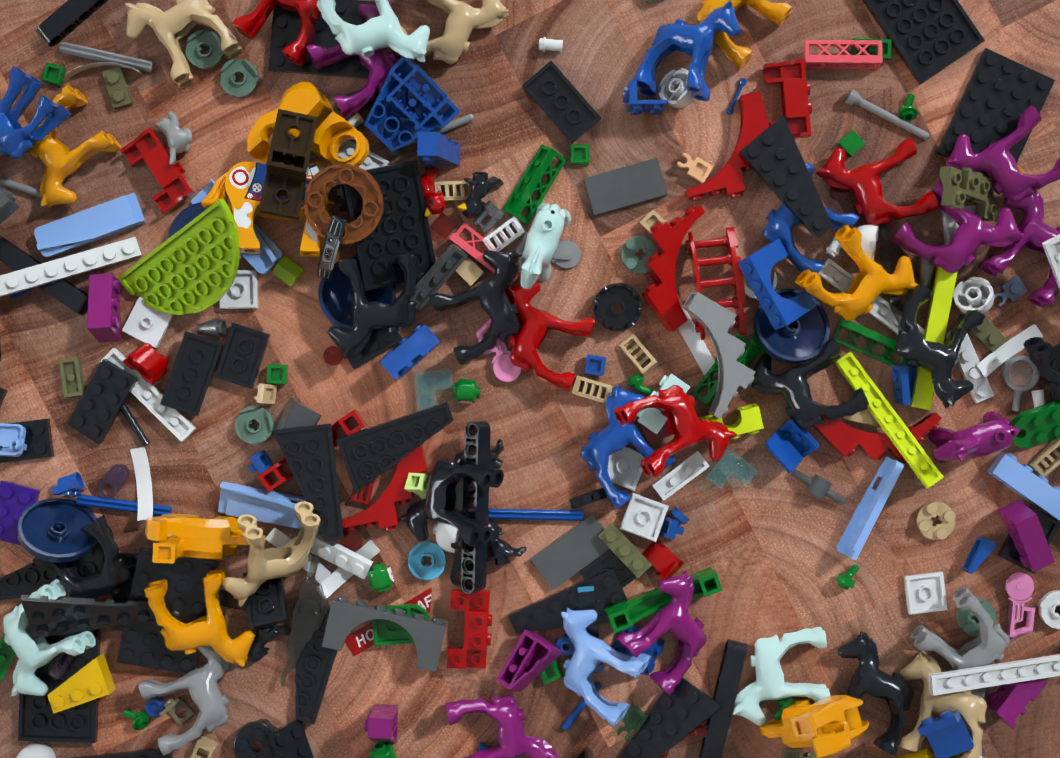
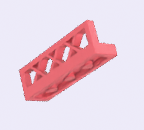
M805 40L803 58L805 59V69H878L883 63L882 41ZM809 46H817L821 52L818 55H809ZM830 46H836L840 52L837 55H831L827 49ZM849 46H855L860 52L857 55H850L846 49ZM868 46H877V55H870L865 49Z
M463 223L458 231L449 238L450 241L494 274L495 270L483 260L484 253H480L475 249V243L483 242L484 237L466 223ZM464 229L471 232L472 241H464L459 237ZM518 271V273H517L515 279H514L513 282L511 283V286H512L513 283L516 281V279L519 277V275L521 274V272Z

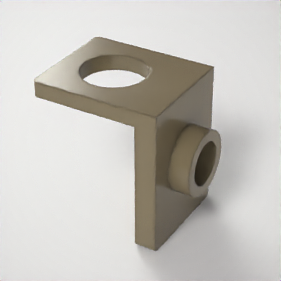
M179 696L176 700L171 698L163 705L165 709L159 714L162 717L168 712L181 726L195 712ZM178 707L186 709L187 714L185 717L177 716L176 709Z

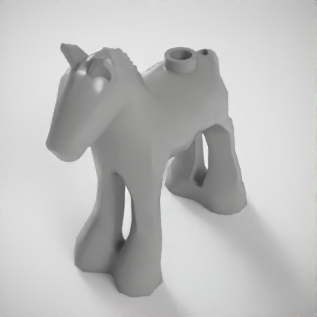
M966 586L960 587L954 593L952 599L956 602L957 608L962 611L971 612L978 618L980 631L977 639L966 643L961 649L956 650L939 636L929 631L924 625H919L910 635V638L915 641L914 646L917 649L939 653L948 661L953 670L990 665L993 661L998 663L1004 658L1003 651L1010 642L1009 636L1001 629L1000 624L993 625L994 621L990 618V615ZM986 688L973 689L972 694L984 698L987 690Z
M211 646L197 648L208 659V663L203 667L192 670L181 678L169 683H162L154 679L138 683L139 691L144 700L187 689L192 700L200 710L194 726L181 735L169 733L158 738V745L163 756L182 748L188 742L203 735L204 729L211 734L214 729L225 725L228 721L229 715L227 714L226 706L229 705V700L226 694H221L217 681L229 668L230 662L223 660Z

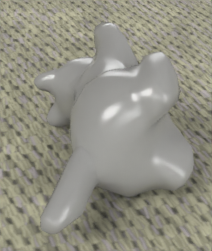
M170 111L168 112V119L161 118L158 124L155 125L157 128L154 131L161 132L166 136L170 149L169 164L173 165L176 161V154L189 152L192 133L188 128L181 129L178 118Z

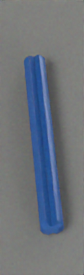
M82 494L78 495L76 499V504L81 506L138 513V502ZM153 504V515L172 514L171 506Z
M490 508L488 510V518L582 521L583 511Z

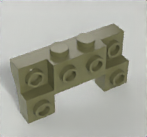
M941 166L939 174L943 184L941 205L951 206L950 209H963L965 201L976 202L975 215L982 218L983 221H995L998 202L991 200L994 193L992 188L994 183L990 182L989 178L984 177L983 173L972 172L971 168H960L959 170L952 166Z

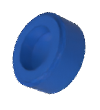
M676 506L672 509L671 514L682 524H686L690 520Z
M159 697L151 698L145 705L146 714L152 718L159 717V713L165 709L163 707L165 704L164 700Z

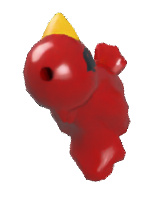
M436 167L426 168L425 174L420 176L426 205L425 217L432 214H441L446 205L443 193L440 190L435 193L433 182L439 173Z

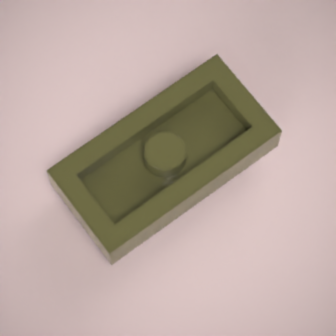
M119 66L103 71V77L113 108L116 110L133 105L123 68Z
M986 317L981 325L970 330L990 353L997 350L1007 340Z
M80 357L60 359L59 367L64 398L83 395L85 388Z

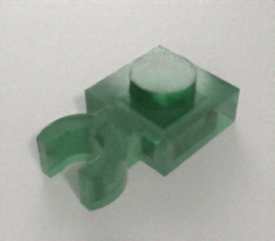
M631 704L622 719V722L625 724L618 727L617 735H620L622 731H627L625 740L628 741L632 736V729L638 732L648 718V714L634 704Z

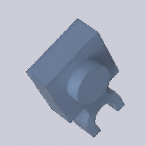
M1018 275L999 286L1002 292L994 295L995 298L997 296L1000 297L1001 301L996 306H1002L1006 299L1009 302H1013L1028 291Z

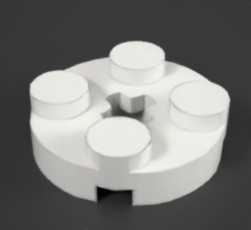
M1053 590L1046 593L1038 601V612L1041 620L1046 625L1060 629V614L1055 612V607L1057 605L1060 606V590Z

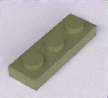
M613 523L598 535L637 578L652 566Z

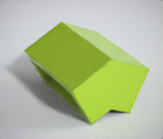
M284 256L277 263L272 273L292 287L303 275L304 269Z

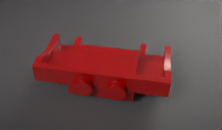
M805 59L764 64V85L780 84L782 115L786 119L793 138L810 137L812 135L810 123L812 104L808 102L810 84L806 80ZM770 121L769 127L776 121Z
M151 127L120 149L126 155L132 167L145 161L164 189L152 197L153 201L160 207L162 214H168L180 206L182 201L195 194L183 174L186 172L180 162L176 163L175 161L173 165L169 164L170 149L168 146L163 145Z
M451 589L450 610L465 611L463 647L448 646L447 668L466 669L467 667L486 669L487 645H491V634H488V626H492V614H489L490 590H481L467 594L462 589Z

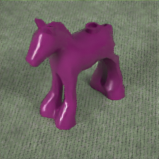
M360 4L357 9L358 14L367 21L380 16L376 5ZM317 44L306 46L310 59L317 70L346 57L354 56L345 54L342 51L341 44L333 47H324ZM385 48L374 50V54L370 57H364L363 54L357 55L361 63L370 72L365 86L359 92L351 96L337 95L333 97L342 118L346 119L352 113L358 112L366 103L375 98L377 90H381L390 69L397 62L393 53L388 55Z
M1032 105L1020 116L1017 129L1014 132L992 143L980 153L974 154L972 152L970 138L966 134L959 135L952 154L945 166H952L959 170L960 168H971L972 172H986L994 182L992 185L993 190L998 195L1004 194L1012 202H1019L1025 196L1034 195L1033 188L1040 189L1060 179V158L1049 172L1040 175L1020 173L1014 157L1009 152L1012 146L1022 140L1042 120L1040 113Z
M940 181L932 191L937 198L938 206L959 225L950 244L940 246L924 244L915 238L912 228L907 223H904L898 230L892 242L924 260L934 259L933 265L941 267L947 273H955L964 264L967 267L975 258L972 254L980 245L1007 247L1013 244L1014 241L1021 240V237L1024 235L1018 230L1009 208L1000 210L996 226H990L980 217L964 208L950 209L951 206H942L943 184Z
M1033 188L1034 195L1025 196L1019 202H1012L1007 197L1004 198L1003 204L1006 208L1018 209L1024 212L1023 218L1017 226L1020 233H1023L1024 236L1021 237V240L1014 241L1013 244L1008 245L1000 255L985 260L980 265V269L992 276H996L997 273H1003L1024 245L1032 250L1046 254L1042 242L1060 234V227L1055 229L1044 221V202L1036 188ZM1049 261L1048 279L1042 288L1035 290L1028 297L1031 303L1042 308L1046 304L1052 305L1055 296L1059 292V287Z
M990 411L984 415L983 424L957 431L937 427L928 433V437L936 445L933 455L935 460L944 463L953 460L963 461L964 459L987 456L1002 451L1011 446L1013 439L1019 434L1020 430L1018 427L1009 425L1010 421L1002 417L1001 414Z
M686 570L681 576L659 581L658 587L660 591L672 595L673 598L669 604L659 609L645 627L637 632L621 633L616 637L622 646L636 658L643 651L650 648L666 632H670L678 639V651L673 662L665 669L649 675L669 696L674 692V687L680 683L686 671L692 666V658L697 656L699 650L707 641V636L702 630L704 624L697 617L693 619L688 613L694 593L693 575L688 576Z
M511 695L502 697L492 696L491 702L481 698L446 703V712L450 725L457 723L464 715L474 712L483 713L498 722L497 734L499 743L492 748L475 752L463 758H516L522 755H528L530 758H558L557 753L547 741L525 734L522 721L525 720L523 708H518L516 699Z

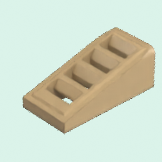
M465 181L435 182V193L439 190L441 192V187H445V196H443L445 202L465 201L468 196H465L464 186L468 185L469 193V183ZM453 186V196H450L449 187ZM457 186H460L461 196H457Z
M634 334L618 345L644 376L658 366L656 359ZM634 341L637 343L631 349H626ZM640 347L641 350L632 356L631 354ZM645 353L646 356L637 362L636 360ZM650 359L651 362L647 366L642 368L641 366Z
M576 375L571 394L606 404L613 386ZM581 381H584L582 393L578 392ZM588 383H591L592 386L589 395L585 394L588 387ZM598 385L599 389L597 396L595 397L593 396V393L595 390V386ZM603 387L607 388L604 399L600 398Z
M1059 438L1050 442L1030 463V466L1043 477L1060 465V453L1056 450L1058 446L1060 448ZM1051 452L1057 456L1055 459L1050 455ZM1045 457L1051 461L1050 464L1044 460ZM1039 462L1046 467L1044 470L1038 465Z
M200 736L191 758H212L218 742Z

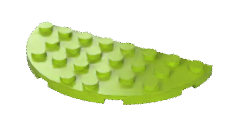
M224 198L219 199L120 275L118 280L133 296L136 295L145 299V305L172 315L198 313L222 299L234 282L240 260V242L237 226Z

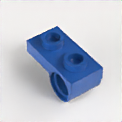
M78 472L59 478L57 481L58 485L51 488L53 495H61L62 498L76 497L80 495V491L86 490L83 479Z

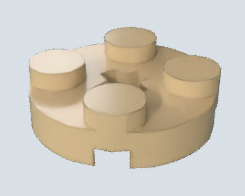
M932 501L918 509L915 523L919 529L918 531L924 537L932 540L945 539L955 527L956 515L948 505ZM938 516L940 522L933 526L931 518Z

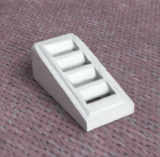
M512 217L482 241L488 250L500 252L524 235L525 230L517 219ZM511 224H512V226L515 228V230L517 231L516 234H515V233L512 231V229L510 228V225H511ZM504 229H506L511 238L508 239V237L503 232ZM497 234H499V235L502 237V239L505 241L503 244L501 243V241L499 240V238L496 236ZM493 238L499 247L495 248L490 239Z

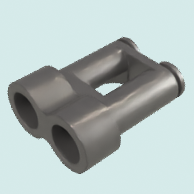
M489 200L484 205L485 208L480 215L473 221L475 225L481 226L483 228L481 230L486 234L487 232L489 233L499 220L501 221L506 216ZM490 215V220L483 226L481 223Z

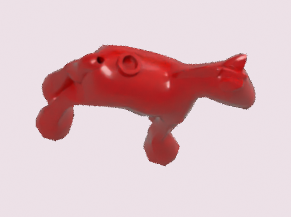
M260 0L250 14L235 18L232 26L238 29L237 31L240 34L253 40L276 6L298 12L301 20L300 33L296 41L285 46L281 52L289 61L303 67L305 57L309 53L306 46L311 45L316 33L314 21L320 22L321 12L316 5L318 0Z
M911 137L900 143L891 157L883 161L865 164L853 170L845 169L846 152L842 148H836L826 163L816 172L819 177H823V181L829 186L853 191L857 204L854 205L857 215L863 216L867 225L891 224V217L899 220L906 217L919 216L939 208L937 198L932 191L921 196L915 204L910 206H896L883 200L882 184L878 176L917 154L915 142Z
M537 281L531 289H524L521 285L510 286L506 289L507 296L511 304L515 303L520 313L516 316L521 323L517 336L512 335L509 346L512 347L511 355L509 356L510 362L513 366L525 370L526 373L530 372L533 368L537 376L546 379L556 387H561L571 392L576 379V373L566 372L558 374L550 371L543 365L537 349L545 339L547 330H558L571 335L590 338L596 322L595 319L585 318L577 322H569L559 319L547 311L534 308L530 304V300L541 289V285Z
M672 385L668 389L659 390V397L656 395L647 396L614 409V415L622 426L634 422L639 412L646 408H655L668 413L670 427L675 436L669 443L641 461L640 466L648 478L652 476L656 478L662 474L666 461L670 456L678 451L693 447L704 440L708 441L709 458L712 461H720L729 442H731V438L737 436L735 432L729 431L728 427L720 422L711 420L701 421L694 409V406H696L695 399L691 395L687 396L683 388L678 385Z

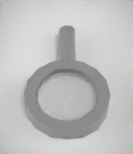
M1024 355L1009 358L1003 364L1001 370V378L1004 384L1009 389L1014 390L1012 411H1020L1022 391L1033 388L1040 376L1037 367L1030 360V357Z

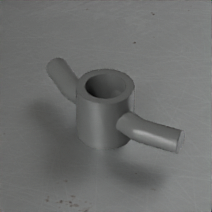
M797 469L792 472L791 475L808 485L806 491L816 498L823 500L826 496L841 506L845 503L844 498L829 489L832 484L824 478L815 474L812 479Z

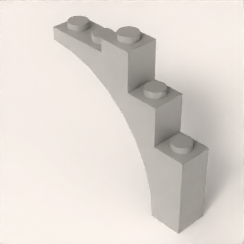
M691 291L682 308L701 323L712 340L718 362V385L708 413L720 419L727 413L728 404L731 399L736 397L738 387L746 389L747 386L752 384L755 371L736 361L743 355L746 343L727 332L728 329L730 330L734 326L736 314L701 293Z

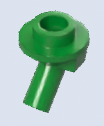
M907 95L905 104L899 109V118L905 121H912L918 116L917 108L912 107L915 95Z
M639 373L628 378L629 381L626 382L627 385L648 396L651 395L653 390L642 385L645 377L644 375H639Z
M854 564L845 575L839 573L836 578L838 586L846 590L849 587L854 588L856 581L851 578L858 572L859 567Z
M790 697L778 700L780 709L773 716L779 721L782 717L783 709L793 705L795 699Z
M125 708L123 716L134 720L132 724L134 730H142L148 726L150 716L144 711L137 713Z

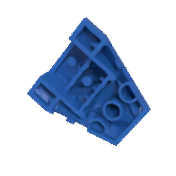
M402 56L390 69L364 125L393 152L417 139L418 132H431L439 127L446 126L461 110L419 65L415 64L410 58Z

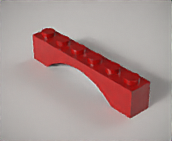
M357 410L351 411L332 425L334 448L338 446L337 438L360 431L367 426ZM284 458L258 477L268 492L292 478L293 474L286 458Z

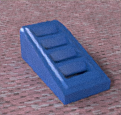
M978 536L962 570L972 574L998 544Z

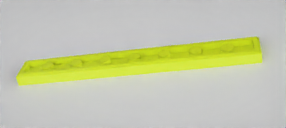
M937 266L923 340L939 342L944 345L958 272L947 273L944 269ZM919 366L916 372L910 407L929 411L931 410L934 396L932 374L930 371Z
M850 351L841 359L835 361L834 364L853 390L856 391L859 388L863 390L869 402V405H867L868 410L925 488L928 489L943 479L944 476Z

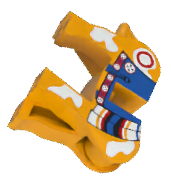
M246 161L234 165L229 172L217 179L210 192L202 200L201 205L204 208H209L219 199L224 198L225 202L228 200V207L234 217L238 230L240 258L241 253L260 254V242L253 229L256 215L284 221L306 220L300 256L320 258L324 238L313 230L306 218L304 211L305 191L299 220L259 212L267 174L266 164ZM324 162L310 163L305 191L314 175L330 166L329 164ZM333 187L327 193L325 199V207L328 214L334 205L328 199V195L333 192ZM288 194L277 195V198L284 201L288 198ZM337 251L335 263L339 261V251Z

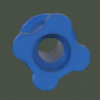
M566 633L561 638L557 637L554 640L556 647L563 651L562 656H569L574 652V645ZM566 643L569 647L563 648L562 645Z

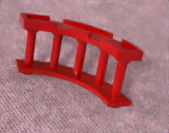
M734 227L726 228V236H723V238L694 241L692 232H688L685 250L690 254L695 291L702 294V288L726 285L734 287L735 297H732L730 300L714 302L724 308L733 307L736 314L734 328H737L739 336L747 335V313H744L743 303L746 302L743 273L737 263L741 258L740 256L737 257L736 247H738ZM716 246L727 247V256L697 259L696 249ZM719 264L731 265L732 275L728 278L700 280L699 267ZM695 321L696 333L700 334L701 340H705V328L699 321Z

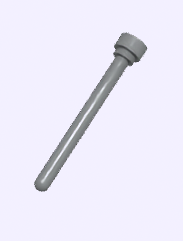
M851 89L847 94L844 103L850 106L859 105L924 140L929 138L928 132L862 99L858 91Z
M472 114L465 115L431 132L442 134L473 121L474 116ZM417 139L393 152L388 148L391 157L399 155L402 149L417 144Z

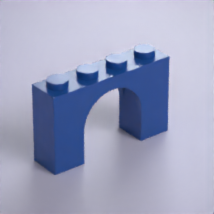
M780 239L766 244L737 262L774 330L788 326L816 307L813 298L806 290L788 299L781 297L774 290L770 280L771 269L775 263L788 256Z

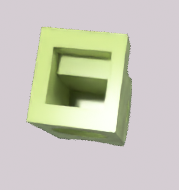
M409 473L404 489L408 492H414L421 499H426L428 483L426 482L427 475L424 473Z

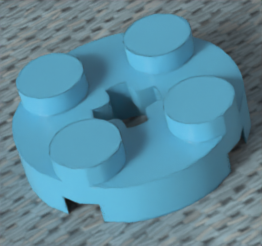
M432 541L418 543L412 548L408 557V567L415 577L424 580H433L440 576L447 562L444 550ZM423 556H430L432 564L424 565L422 563L424 561Z

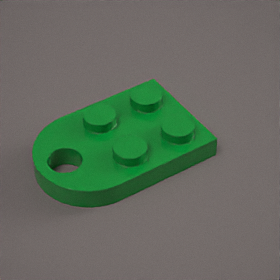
M1053 401L1015 416L1009 425L1023 430L1021 434L1013 439V443L1021 448H1030L1059 438L1060 401Z
M418 604L384 605L388 610L402 609L406 611V614L420 613L425 615L424 618L431 619L428 611ZM385 619L372 620L374 646L415 643L411 635L401 625Z

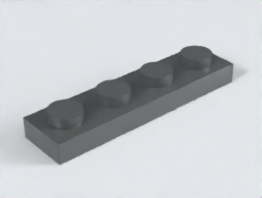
M453 243L416 284V294L411 298V301L417 302L416 312L419 313L430 300L429 295L435 294L468 257L463 250Z

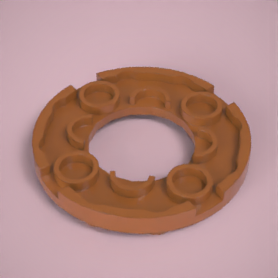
M352 164L331 165L320 170L308 183L304 201L305 215L313 230L325 239L331 217L325 207L327 193L332 187L339 184L353 186L360 192L363 199V209L361 215L355 221L346 224L340 243H355L369 236L379 225L384 210L383 194L377 181L366 170Z

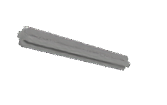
M62 41L59 46V51L62 53L101 62L119 63L141 71L152 72L154 63L151 61Z

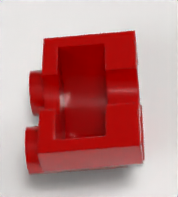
M149 343L140 345L123 360L126 366L131 370H137L142 378L151 386L167 373V364L169 362L164 355H160Z
M658 538L656 542L653 541L642 552V555L658 571L656 575L661 580L671 578L684 565Z

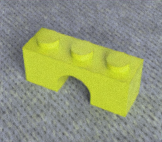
M755 403L738 407L737 421L732 425H725L729 431L737 434L736 437L731 439L741 437L740 434L744 433L755 434L759 432V429L764 428L759 406ZM713 415L700 417L701 421L711 420L723 424L722 417L720 419Z

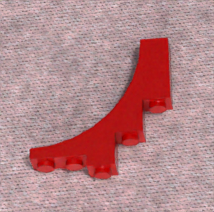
M760 91L740 96L738 99L741 114L740 132L730 159L714 177L701 185L687 189L685 191L686 200H701L703 195L710 194L711 197L722 194V190L725 197L730 196L731 199L741 197L742 193L746 191L741 169L744 172L753 169L739 155V152L769 128Z
M690 206L684 211L685 214L682 217L672 219L669 224L658 221L646 233L659 253L654 252L647 258L648 261L644 263L656 283L652 282L649 284L642 295L667 331L674 332L688 321L676 293L675 265L679 248L686 233L694 222L705 213L702 206Z
M929 413L921 421L907 428L918 443H921L925 439L924 435L928 431L931 432L937 428L938 422L942 418L937 413ZM824 418V424L813 426L840 456H851L857 450L856 446H858L871 460H880L886 455V450H888L899 462L907 463L886 433L864 432L852 428L838 419L831 421Z
M423 444L398 462L395 474L388 488L375 503L354 516L342 519L343 528L346 531L357 529L356 525L364 524V527L376 525V521H378L379 529L384 528L385 531L396 529V525L400 523L396 501L399 504L410 502V498L414 497L413 492H408L404 489L408 474L428 471Z

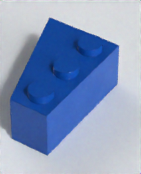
M418 132L417 156L421 164L425 165V168L460 166V143L454 142L453 139H448L447 141V136L439 132Z
M420 324L412 331V336L401 340L397 344L398 347L394 351L390 350L384 355V359L380 361L395 380L401 379L442 343L427 325L422 327Z

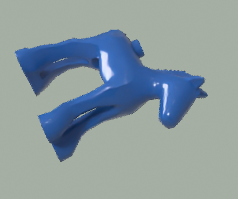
M731 0L725 3L724 6L712 11L698 25H687L684 20L677 19L675 23L662 25L658 28L655 40L651 44L653 47L647 50L644 60L638 67L637 74L632 80L637 81V87H640L639 91L641 93L656 96L657 85L654 76L658 65L663 58L675 51H680L692 56L685 89L690 91L691 96L698 101L707 102L710 100V91L704 80L706 64L713 50L714 38L718 31H723L731 37H738L741 33L735 15L736 8H732Z
M13 66L9 73V86L0 101V153L6 157L10 155L13 159L20 158L34 144L42 141L52 130L72 115L63 106L41 95L32 121L22 128L17 122L19 117L44 85L35 77L26 74L16 66ZM22 87H23V92H22L21 97L18 99V101L15 103V105H14L13 107H11V105L13 104V102L15 101V99L17 98L18 94L20 93V91H21V89H22Z
M805 163L809 174H813V165ZM784 203L780 205L777 211L772 209L766 218L769 222L763 229L765 239L770 242L780 239L788 253L786 258L793 263L798 271L803 272L809 269L811 272L819 273L825 263L820 260L807 259L798 251L794 244L793 228L800 221ZM824 207L832 223V228L839 230L844 225L852 228L859 218L854 213L837 214Z
M617 385L614 386L612 393L609 394L606 400V413L609 425L599 434L597 431L593 432L587 438L589 442L585 447H582L580 453L581 458L587 463L589 471L596 469V479L604 488L607 497L612 501L616 509L620 508L632 496L626 491L617 489L610 480L608 474L609 455L622 450L627 444L635 447L645 459L655 451L646 443L637 426L633 423L622 426L617 421L614 415L615 408L644 398L640 394L626 391ZM673 456L667 459L664 469L676 460Z

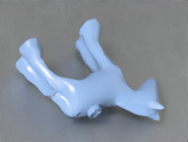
M567 608V612H561L563 628L574 645L575 651L572 658H567L563 665V668L566 669L564 685L577 693L579 697L583 696L585 704L594 709L602 719L607 720L609 725L615 728L618 722L624 718L630 704L611 702L604 698L597 691L591 674L601 662H604L637 679L640 673H643L648 666L651 655L641 653L636 658L633 655H625L615 650L603 640L590 635L586 631V628L597 619V612L595 610L572 611Z

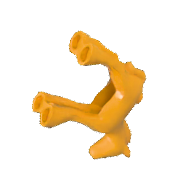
M702 0L703 7L697 13V22L699 24L702 23L712 11L724 6L730 0ZM731 0L732 8H736L735 11L742 4H747L778 27L788 19L793 8L786 2L771 3L767 0ZM718 31L715 36V42L724 51L727 58L741 70L751 59L753 51L748 47L735 45L729 39L727 33Z
M68 84L62 88V92L57 94L53 102L58 103L67 110L88 104L85 96L78 89H73ZM56 127L42 141L34 144L29 150L30 154L36 159L40 158L46 166L39 189L41 206L47 205L50 208L53 205L75 203L77 200L76 193L62 186L64 179L76 172L94 154L98 152H116L121 149V145L116 138L101 130L76 149L70 151L68 147L56 138Z
M844 225L835 233V239L860 269L848 291L842 293L828 292L823 288L821 277L818 273L811 272L809 269L799 274L796 278V284L804 288L807 293L820 299L823 303L829 304L831 307L835 306L834 313L841 314L846 320L851 321L862 313H869L873 308L872 302L881 293L902 295L908 292L909 289H914L918 284L914 282L910 257L901 256L898 259L894 273L889 274L880 264L869 258L861 247L862 234L856 227L851 229L848 225Z
M225 569L212 570L206 574L207 577L203 578L207 616L200 617L187 624L173 617L166 607L164 599L168 589L166 579L151 582L149 587L144 589L145 595L148 598V605L154 613L157 625L163 627L159 632L163 635L165 646L169 650L184 651L185 654H192L197 651L196 648L211 646L226 662L237 663L242 667L245 666L244 662L248 659L247 655L255 634L247 630L237 638L231 639L227 633L226 619L222 613L218 596L219 588L225 578Z

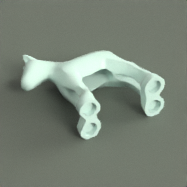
M335 0L317 1L316 5L322 14V18L327 22L332 33L337 35L335 39L341 44L342 51L345 54H363L364 57H370L374 54V50L390 47L405 58H416L420 62H425L424 55L427 53L426 47L430 29L424 25L420 26L411 35L404 34L388 0H375L380 16L371 18L358 26L343 21L337 15Z
M547 202L537 207L536 217L527 235L523 254L518 260V271L521 272L520 285L524 289H531L537 279L539 281L550 279L552 272L550 262L558 247L563 228L567 227L572 219L570 213L566 209H560L558 204L549 205Z
M55 579L49 585H43L38 591L33 592L29 598L40 599V596H49L48 599L57 600L67 594V588L61 580ZM22 603L19 607L15 606L13 611L5 615L3 619L4 641L6 644L11 645L19 659L12 676L14 687L11 696H15L18 693L44 696L49 690L48 686L35 676V671L48 664L59 653L65 652L77 656L84 653L85 649L94 647L96 639L93 634L85 631L49 645L45 638L33 637Z
M822 627L805 628L797 632L785 633L781 639L776 634L769 638L758 639L754 645V655H750L751 667L756 669V681L737 694L733 714L742 716L756 725L762 726L765 724L766 717L759 706V702L763 700L808 697L818 702L830 696L829 689L826 688L825 684L784 682V674L779 661L789 648L798 644L809 643L817 648L826 649L825 630H822Z

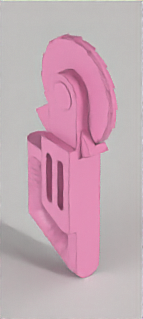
M491 318L476 332L479 342L488 332ZM498 338L496 345L493 346L494 348L487 349L483 352V355L496 352V356L491 362L494 364V374L501 381L510 382L518 378L522 368L513 366L509 358L511 351H508L505 342L500 341Z
M1015 572L1007 578L1005 583V590L1009 596L1007 598L1009 599L1007 635L1012 639L1033 632L1035 616L1034 607L1024 606L1026 602L1032 599L1034 582L1029 575ZM1024 611H1027L1025 626L1014 630V624L1023 621Z

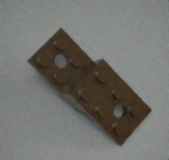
M278 109L266 163L267 174L259 212L299 220L318 117ZM297 129L300 134L297 137H292L289 135V131ZM280 192H285L288 194V198L281 201L277 198V195Z

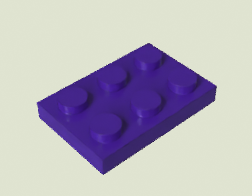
M4 480L0 482L1 541L21 545L17 537L18 520L26 508L38 502L39 489Z

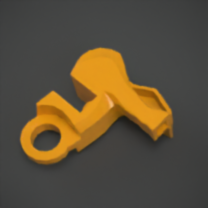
M299 82L288 88L279 106L260 116L247 138V151L260 163L266 164L269 154L267 150L270 149L269 137L274 131L278 109L318 117L312 152L323 160L330 161L333 165L352 164L359 167L363 164L369 152V143L366 137L347 120L336 114L329 100L310 82ZM297 129L289 131V135L292 137H297L300 134ZM347 140H356L357 147L354 154L345 159L339 158L338 151L340 146Z
M163 514L159 517H149L146 520L145 535L147 539L159 541L153 543V563L173 564L180 557L222 559L223 556L235 555L237 545H250L245 541L244 532L238 528L237 517L218 516L214 519L200 518V515Z
M848 695L827 696L812 705L809 699L795 700L793 705L783 709L782 717L779 721L777 719L768 721L764 725L759 726L761 735L767 736V738L781 737L783 744L790 748L814 747L816 757L820 758L850 747L851 740L860 737L868 728L869 722L861 721L857 707L863 704L861 699Z

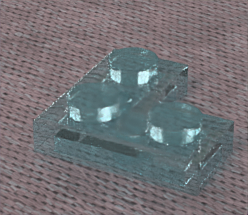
M452 369L414 373L417 411L437 405L435 390L454 388Z
M727 447L721 460L714 464L705 476V479L720 490L731 475L748 486L759 470Z

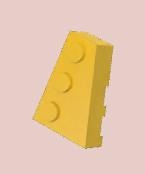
M104 653L93 659L47 695L53 713L109 695L116 690Z

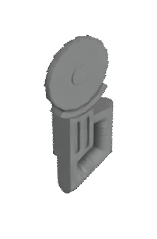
M525 232L515 249L518 255L523 254L529 232ZM559 241L551 261L564 269L573 268L580 261L581 250L572 241Z

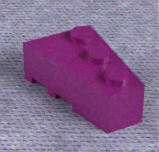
M113 273L89 275L87 329L99 342L122 341L119 298L121 285Z
M1019 500L998 509L1021 556L1020 561L1024 567H1029L1035 572L1055 562L1038 516L1034 511Z
M524 630L496 680L510 691L521 692L552 664L563 651L536 632Z
M1042 678L1000 685L996 692L988 695L986 699L987 707L1002 722L1014 729L1017 725L1014 722L1019 714L1024 715L1026 713L1025 706L1030 700L1035 701L1047 682Z
M375 704L373 710H370V714L365 720V731H368V738L375 743H397L398 705Z

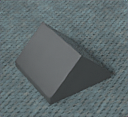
M291 398L274 430L317 425L322 415Z

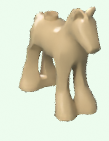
M176 0L177 5L164 12L156 6L154 7L145 2L137 3L136 5L125 3V7L128 9L127 36L134 40L140 36L146 26L153 28L157 38L168 49L172 57L173 64L170 76L173 83H177L180 89L191 85L195 79L178 41L186 36L196 24L211 27L218 32L221 37V49L228 59L237 58L244 52L241 44L238 43L236 37L224 25L222 20L217 15H212L216 9L207 0Z
M426 0L443 9L449 15L446 19L443 36L427 42V53L424 56L433 54V60H442L448 64H454L458 61L462 52L467 53L471 44L468 42V39L474 28L481 29L497 26L503 21V18L509 16V10L503 6L500 0H483L482 8H473L459 0ZM401 26V29L404 32V34L408 35L405 29Z
M302 501L295 504V514L301 523L300 532L286 545L278 548L265 549L263 530L257 527L256 517L246 514L240 515L237 519L239 529L244 532L245 541L250 544L247 559L248 573L243 578H224L222 585L234 596V599H238L240 607L266 580L289 577L307 565L309 552L314 545V539L321 522L320 517L313 514L314 508L311 503Z
M920 651L919 655H916V658L900 671V675L906 681L922 679L924 681V690L920 698V711L916 727L902 738L899 746L917 752V750L921 749L922 742L926 735L921 736L917 729L921 721L932 717L935 712L941 714L948 710H951V712L958 710L974 743L973 749L968 750L961 758H980L982 755L983 729L979 724L986 723V701L982 697L972 694V690L931 695L929 692L928 674L940 673L941 669L937 661L928 656L925 651Z

